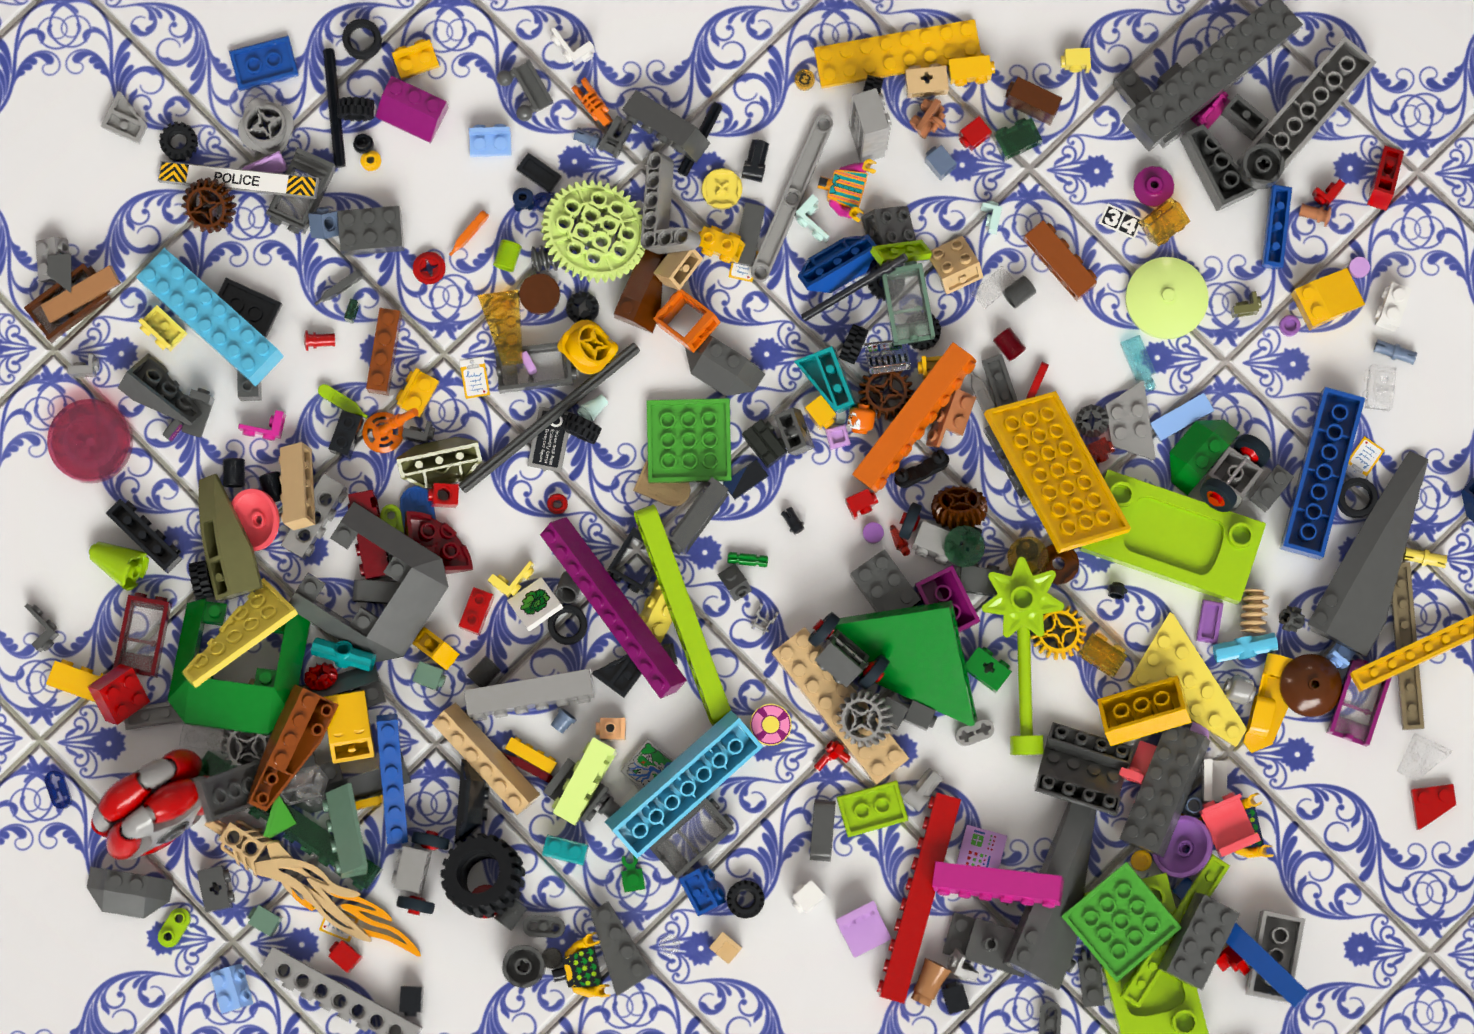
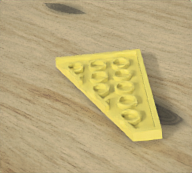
M1169 612L1128 680V683L1135 687H1140L1178 675L1184 689L1191 721L1200 724L1217 737L1237 747L1247 730L1246 726L1230 701L1226 698L1223 690L1174 614Z

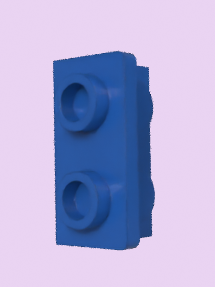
M707 865L679 879L698 917L726 903L725 894L717 885L715 875Z

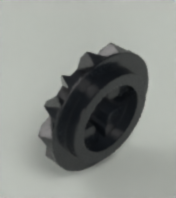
M580 291L569 298L566 312L568 317L575 323L580 320L593 321L599 313V304L596 297L589 292ZM586 300V307L589 310H584L579 316V308L576 305H582Z

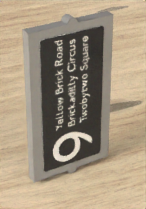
M539 406L537 420L551 408ZM572 412L564 413L533 439L527 466L540 468L543 471H562L569 433L561 427L568 413Z

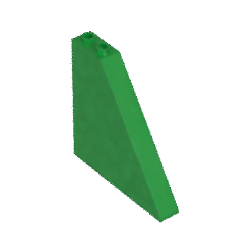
M952 601L839 618V623L835 627L834 632L838 629L869 655L867 660L869 663L880 655L885 656L890 661L884 671V676L876 684L969 726H975L977 714Z

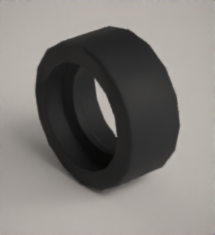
M353 20L343 30L342 41L344 48L355 59H370L380 50L382 44L381 34L375 23L370 20ZM359 28L370 30L374 36L373 45L364 51L353 48L350 43L353 31Z
M1360 477L1351 478L1342 485L1338 507L1348 517L1362 518L1371 513L1377 503V490L1367 479ZM1352 486L1363 487L1369 494V503L1361 510L1350 508L1345 501V494Z
M562 605L563 608L549 617L548 630L556 642L563 645H573L580 642L585 636L587 619L578 607ZM563 613H572L580 621L578 632L571 637L561 636L555 628L557 618Z

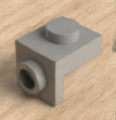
M955 948L953 954L948 958L947 967L961 980L967 981L970 979L976 981L979 973L972 965L964 963L966 956L960 949Z

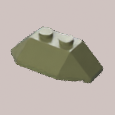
M452 437L415 445L398 456L396 461L401 479L408 480L417 486L427 489L432 488L434 483L451 484L463 481L482 462V456L477 440Z

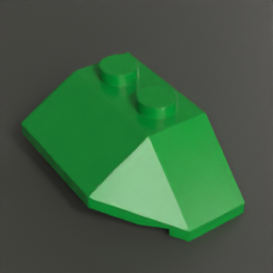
M1225 420L1195 421L1169 452L1171 483L1188 496L1240 432Z

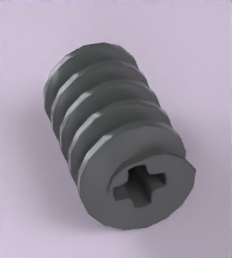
M532 246V271L536 267L537 271L541 272L542 266H544L548 272L551 265L554 271L558 270L560 261L553 262L552 260L555 255H548L551 248H547V251H545L543 246H540L539 252H537L535 247Z

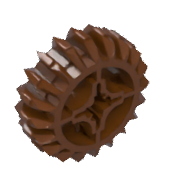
M210 177L204 180L200 178L197 180V183H191L190 188L185 190L187 195H184L182 199L186 203H183L181 207L186 208L187 211L183 215H189L190 218L187 222L193 221V228L196 229L200 226V232H204L206 229L208 233H212L214 230L219 232L222 228H227L228 223L234 220L232 216L236 215V211L232 208H235L237 203L232 202L235 195H229L231 188L225 189V182L218 184V179L216 178L212 181ZM198 193H199V194H200V196H199L200 203H199V205L197 206V205H196V199H197V195H198ZM208 203H210V205L215 203V205L211 206L210 208L208 206L203 207ZM222 205V214L219 218V206Z
M887 364L883 366V371L880 370L879 366H875L876 373L869 369L868 374L870 377L866 375L862 377L866 383H859V387L864 389L858 391V395L864 396L859 399V402H867L865 405H870V408L877 412L876 419H880L881 414H885V420H888V414H891L892 418L895 419L896 411L899 413L911 398L907 395L914 394V390L907 389L913 383L910 381L905 383L909 378L908 374L901 377L903 370L899 369L897 373L894 372V365H892L891 371L887 370ZM887 377L884 384L871 385L876 379ZM893 379L901 385L903 394L892 387ZM889 383L888 389L889 392H891L892 394H887L885 400L882 401L883 392L880 393V390L884 391L887 387V384ZM869 391L878 395L880 399L879 406L873 403L869 396ZM889 400H901L893 407L884 408Z
M953 485L952 488L945 487L944 491L939 490L938 494L934 495L931 510L933 519H936V523L941 524L942 527L948 526L949 530L953 528L967 530V528H974L975 525H981V521H985L988 506L986 497L983 496L982 492H977V488L970 489V486L962 487L960 485V487H955Z

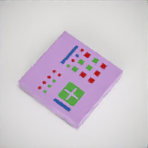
M966 825L956 864L999 869L1007 836Z

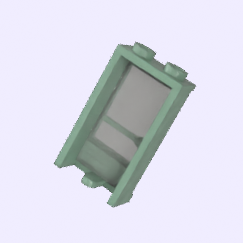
M917 261L906 262L905 266L896 267L894 272L881 276L893 346L934 339L935 331L922 263L917 264Z

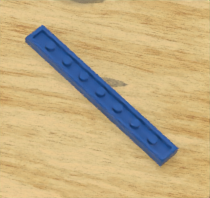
M1188 877L1184 878L1172 892L1182 900L1193 881ZM1235 923L1226 943L1296 1009L1310 993Z

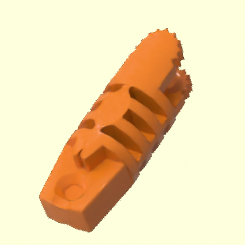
M584 77L581 83L588 92L586 95L583 94L578 86L574 85L571 89L595 121L599 120L603 126H609L613 122L608 114L609 108L586 77Z

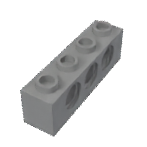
M323 474L314 489L315 513L321 514L320 521L315 523L316 525L294 531L290 529L281 546L303 560L307 556L310 557L315 550L314 543L317 538L321 539L326 531V528H324L328 520L331 522L337 513L335 508L338 503L342 504L348 494L346 492L347 488ZM325 495L332 497V501L328 505L321 503V499ZM303 531L310 532V538L306 541L300 540V534Z

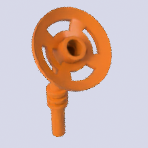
M413 408L403 414L396 415L388 412L373 414L366 420L363 426L362 435L364 442L371 450L378 453H388L395 450L403 440V425L406 421L419 414L418 410ZM386 417V420H383V419H382V420L376 421L375 423L372 422L373 420H375V419H377V418ZM398 428V435L393 434V429ZM368 429H372V434L375 438L372 443L368 438ZM391 441L394 442V443H393L392 445H390V446H387V447H379L380 444H387V443H389V442H391Z

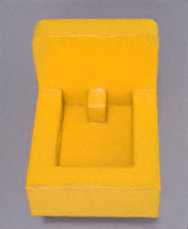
M921 356V361L917 362L918 374H922V379L927 377L942 356Z

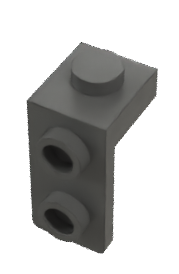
M198 388L197 391L191 389L189 398L202 412V415L191 425L184 423L182 427L183 433L199 438L202 437L215 400L209 395L210 391Z
M27 603L24 607L46 629L31 645L39 652L47 651L53 646V640L59 636L55 631L57 627L50 619L45 621L42 618L43 612L35 604L31 606Z

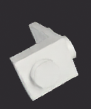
M555 27L551 29L552 36L550 38L557 47L560 45L564 50L562 54L568 63L572 61L577 66L582 61L585 63L593 58L595 48L590 41L572 52Z

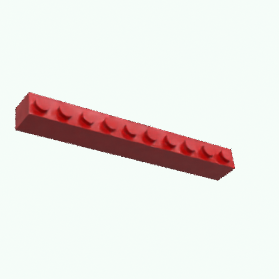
M936 793L935 797L931 796L928 808L931 809L929 817L925 816L922 828L926 829L924 837H919L916 848L920 849L919 856L913 859L911 869L914 870L912 878L908 877L905 888L909 892L907 899L902 898L899 909L903 911L901 919L897 918L894 930L897 931L896 939L891 938L888 951L892 952L890 960H885L882 970L886 972L884 980L880 979L877 988L881 998L905 1004L935 896V891L932 887L935 863L944 862L961 799L941 793Z

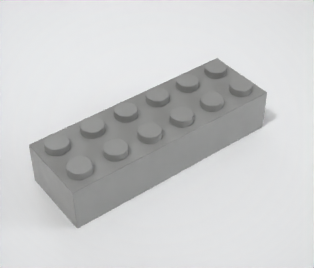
M877 88L852 95L849 128L860 163L865 162L867 159L875 160L885 156V150H887L888 135H890L889 130H891L890 125L892 124L889 114L884 113L885 101L882 93L878 94Z
M585 669L464 690L468 716L475 721L487 720L489 715L500 718L508 716L507 712L515 711L516 714L528 713L530 708H536L537 711L549 709V705L556 704L557 707L569 706L571 701H577L578 704L590 702V698H594L590 671Z

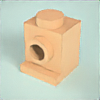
M600 718V722H596V735H600V740H625V718ZM610 724L614 726V731L612 732L606 730V727Z

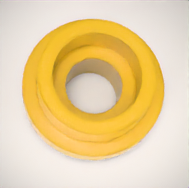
M369 151L361 156V165L367 171H375L381 165V157L377 152ZM373 157L374 162L368 163L367 159Z

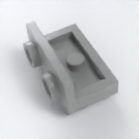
M50 237L36 241L39 282L53 280L47 275V255L69 254L68 239Z

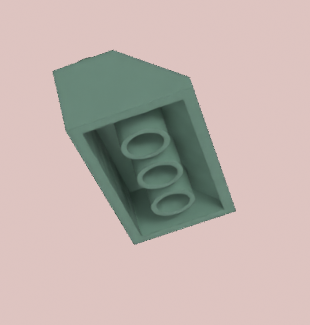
M348 783L327 792L325 800H322L324 813L328 812L329 820H326L328 833L332 832L333 840L330 841L332 853L337 855V860L334 861L336 873H340L341 879L364 875L367 873L368 866L352 785Z

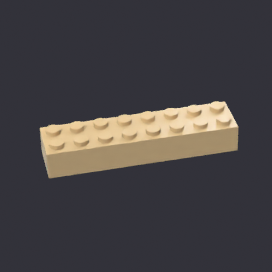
M804 627L774 650L772 656L876 786L907 762L909 757L890 733L885 734V740H879L878 745L872 743L871 747H866L865 744L863 747H858L857 743L850 744L851 738L844 739L846 732H840L839 730L843 726L842 724H837V721L842 720V717L836 714L843 711L839 706L840 704H845L844 698H850L851 693H858L851 684L846 688L843 684H838L828 671H823L819 668L815 658L821 646L815 647L808 641L811 634ZM859 702L857 704L859 707H863L865 710L869 709L865 702ZM851 715L852 724L854 723L853 715ZM863 715V716H862V717H864V718H862V719H863V722H862V723L867 722V720H866V719H867V717H866L867 715ZM865 728L858 730L859 733L866 736L873 734Z

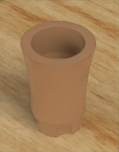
M925 958L911 998L930 1007L932 1000L935 999L951 970L933 960Z

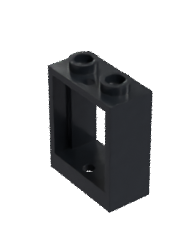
M633 527L607 570L613 580L618 583L621 580L628 584V589L638 594L639 591L645 592L655 576L653 567L642 585L616 570L633 540L644 545L640 531Z

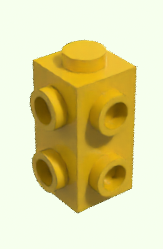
M976 53L972 57L964 58L963 55L953 56L948 61L950 84L965 86L967 82H975L976 84L987 83L988 80H991L992 73H995L994 61H990V55L985 56L984 53Z
M703 226L702 231L698 232L701 237V242L698 246L701 249V253L712 257L714 254L719 256V260L729 264L731 261L738 263L745 247L741 236L732 232L729 235L722 233L723 230L716 226H711V228Z

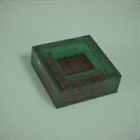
M350 298L344 316L346 322L354 323L360 307L357 300Z

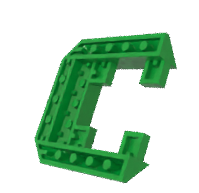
M206 598L187 603L167 699L169 704L184 724L263 735L271 734L294 685L299 686L311 622L298 614L273 632L284 634L277 670L257 668L254 685L216 680L213 675L195 688L185 678L182 671L199 654L204 625L222 626L225 623L228 606L224 603L206 601Z

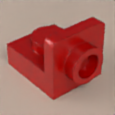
M1340 179L1336 184L1331 182L1325 190L1326 193L1316 187L1312 193L1314 200L1318 204L1328 207L1346 184Z
M1229 945L1221 951L1216 962L1222 972L1231 967L1235 972L1239 970L1245 976L1251 971L1244 959Z

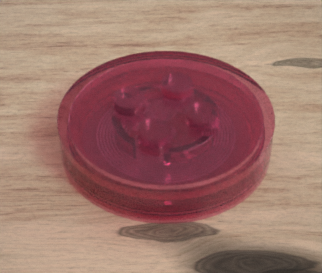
M83 399L67 405L55 416L48 431L47 445L53 463L66 476L82 483H99L114 477L125 467L131 456L133 435L126 418L115 407L101 400Z

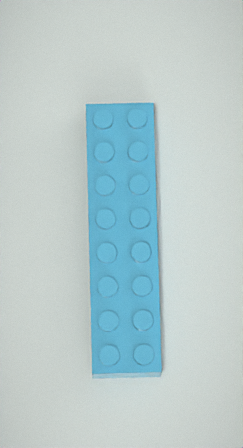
M165 247L136 276L143 286L255 387L284 357L270 341Z
M730 710L609 817L605 823L637 859L762 749L763 746L741 719Z

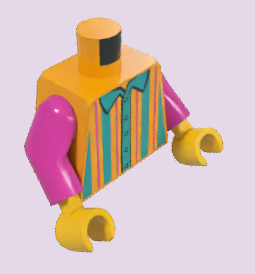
M867 159L865 162L840 167L839 170L834 171L832 179L820 176L817 188L829 191L827 201L838 216L852 218L856 222H860V219L856 216L859 213L864 214L859 206L868 178V173L865 172L874 174L876 170L870 167L872 164H877V162Z

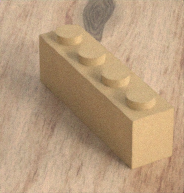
M303 442L280 447L279 464L281 466V475L279 479L282 486V493L280 495L283 508L281 514L282 522L293 531L316 525L312 449Z

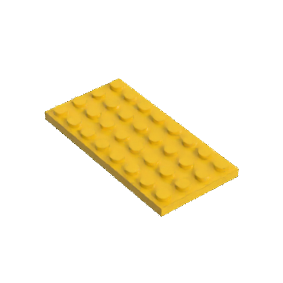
M1056 391L985 411L984 416L1058 553L1119 536L1130 531L1129 523Z

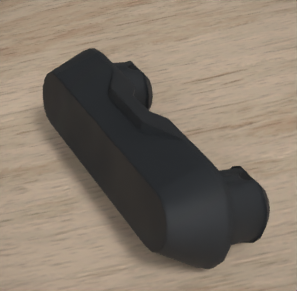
M937 450V452L932 453V457L924 460L921 464L908 469L901 468L900 471L897 470L894 478L895 484L901 488H908L944 470L949 463V456L943 450Z

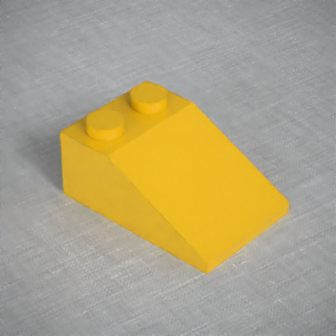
M1347 268L1296 288L1291 294L1309 331L1365 305Z

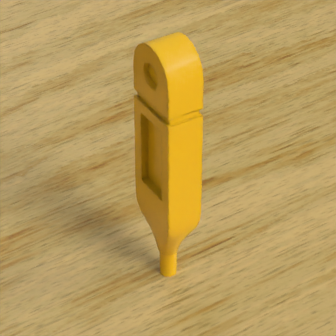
M383 795L355 801L356 809L360 810L384 804Z

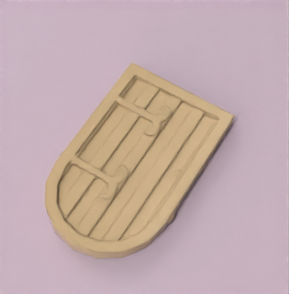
M646 460L633 491L664 505L675 507L687 501L691 489L689 482L648 483V461Z

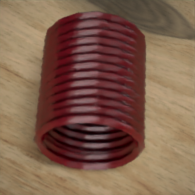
M1010 327L993 340L1008 361H1012L1026 350L1025 345L1021 343Z

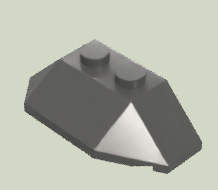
M710 335L694 353L685 347L691 375L724 396L754 392L765 376V373L750 360Z
M90 867L87 889L102 912L144 919L170 902L174 881Z

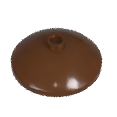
M1305 654L1294 658L1285 666L1280 677V693L1285 704L1293 712L1301 716L1317 717L1328 713L1336 706L1342 693V679L1338 669L1330 660L1320 655ZM1312 681L1317 682V688L1312 687Z

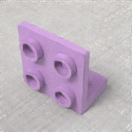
M874 900L835 920L853 957H857L891 940V936L877 910Z

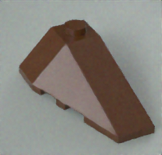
M645 249L643 251L644 255L633 269L614 312V318L653 334L657 324L653 318L656 316L657 311L661 309L663 284L656 277L654 271L665 258V254H656Z

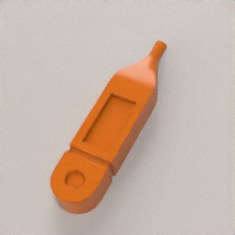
M483 210L477 215L475 220L471 222L457 239L452 251L449 253L450 256L468 243L489 218V214Z

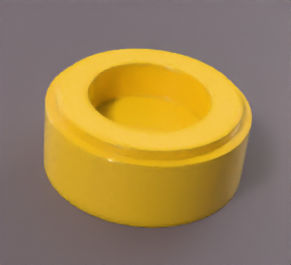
M1138 850L1131 856V866L1137 871H1145L1150 868L1152 857L1147 851Z

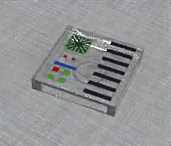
M893 340L864 343L869 374L911 369L906 344L893 346Z

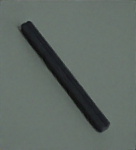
M326 48L323 50L333 158L336 168H343L346 166L342 122L337 117L339 91L335 51L333 48Z

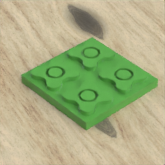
M730 398L647 400L648 483L709 482L711 477L718 482L732 481Z
M1128 862L1123 864L1061 916L1116 982L1182 928Z

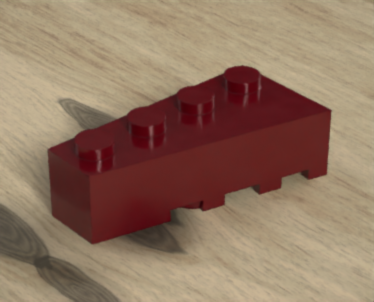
M373 490L348 494L350 502L348 509L353 502H356L381 518L377 495ZM357 534L358 544H355L357 556H361L362 564H359L361 576H365L366 580L389 577L383 573L389 564L388 552L362 535Z

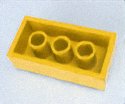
M1178 675L1097 699L1104 733L1110 746L1192 723L1184 689Z

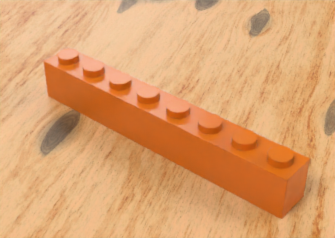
M952 342L852 475L875 493L883 489L890 474L897 471L903 457L910 454L916 440H920L929 423L931 424L935 421L938 411L948 404L954 390H958L963 383L964 377L973 371L977 362L975 358Z

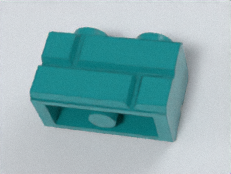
M547 835L542 856L584 866L589 845Z

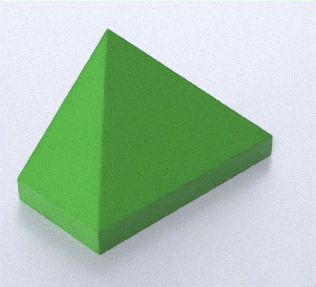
M280 796L277 797L272 805L263 835L267 838H272L297 824L284 799Z

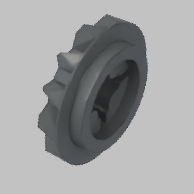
M1090 404L1089 406L1082 407L1079 413H1077L1076 426L1084 436L1090 438L1098 437L1107 430L1109 417L1102 407ZM1091 413L1095 419H1098V422H1094L1093 429L1090 423L1084 422L1090 419Z

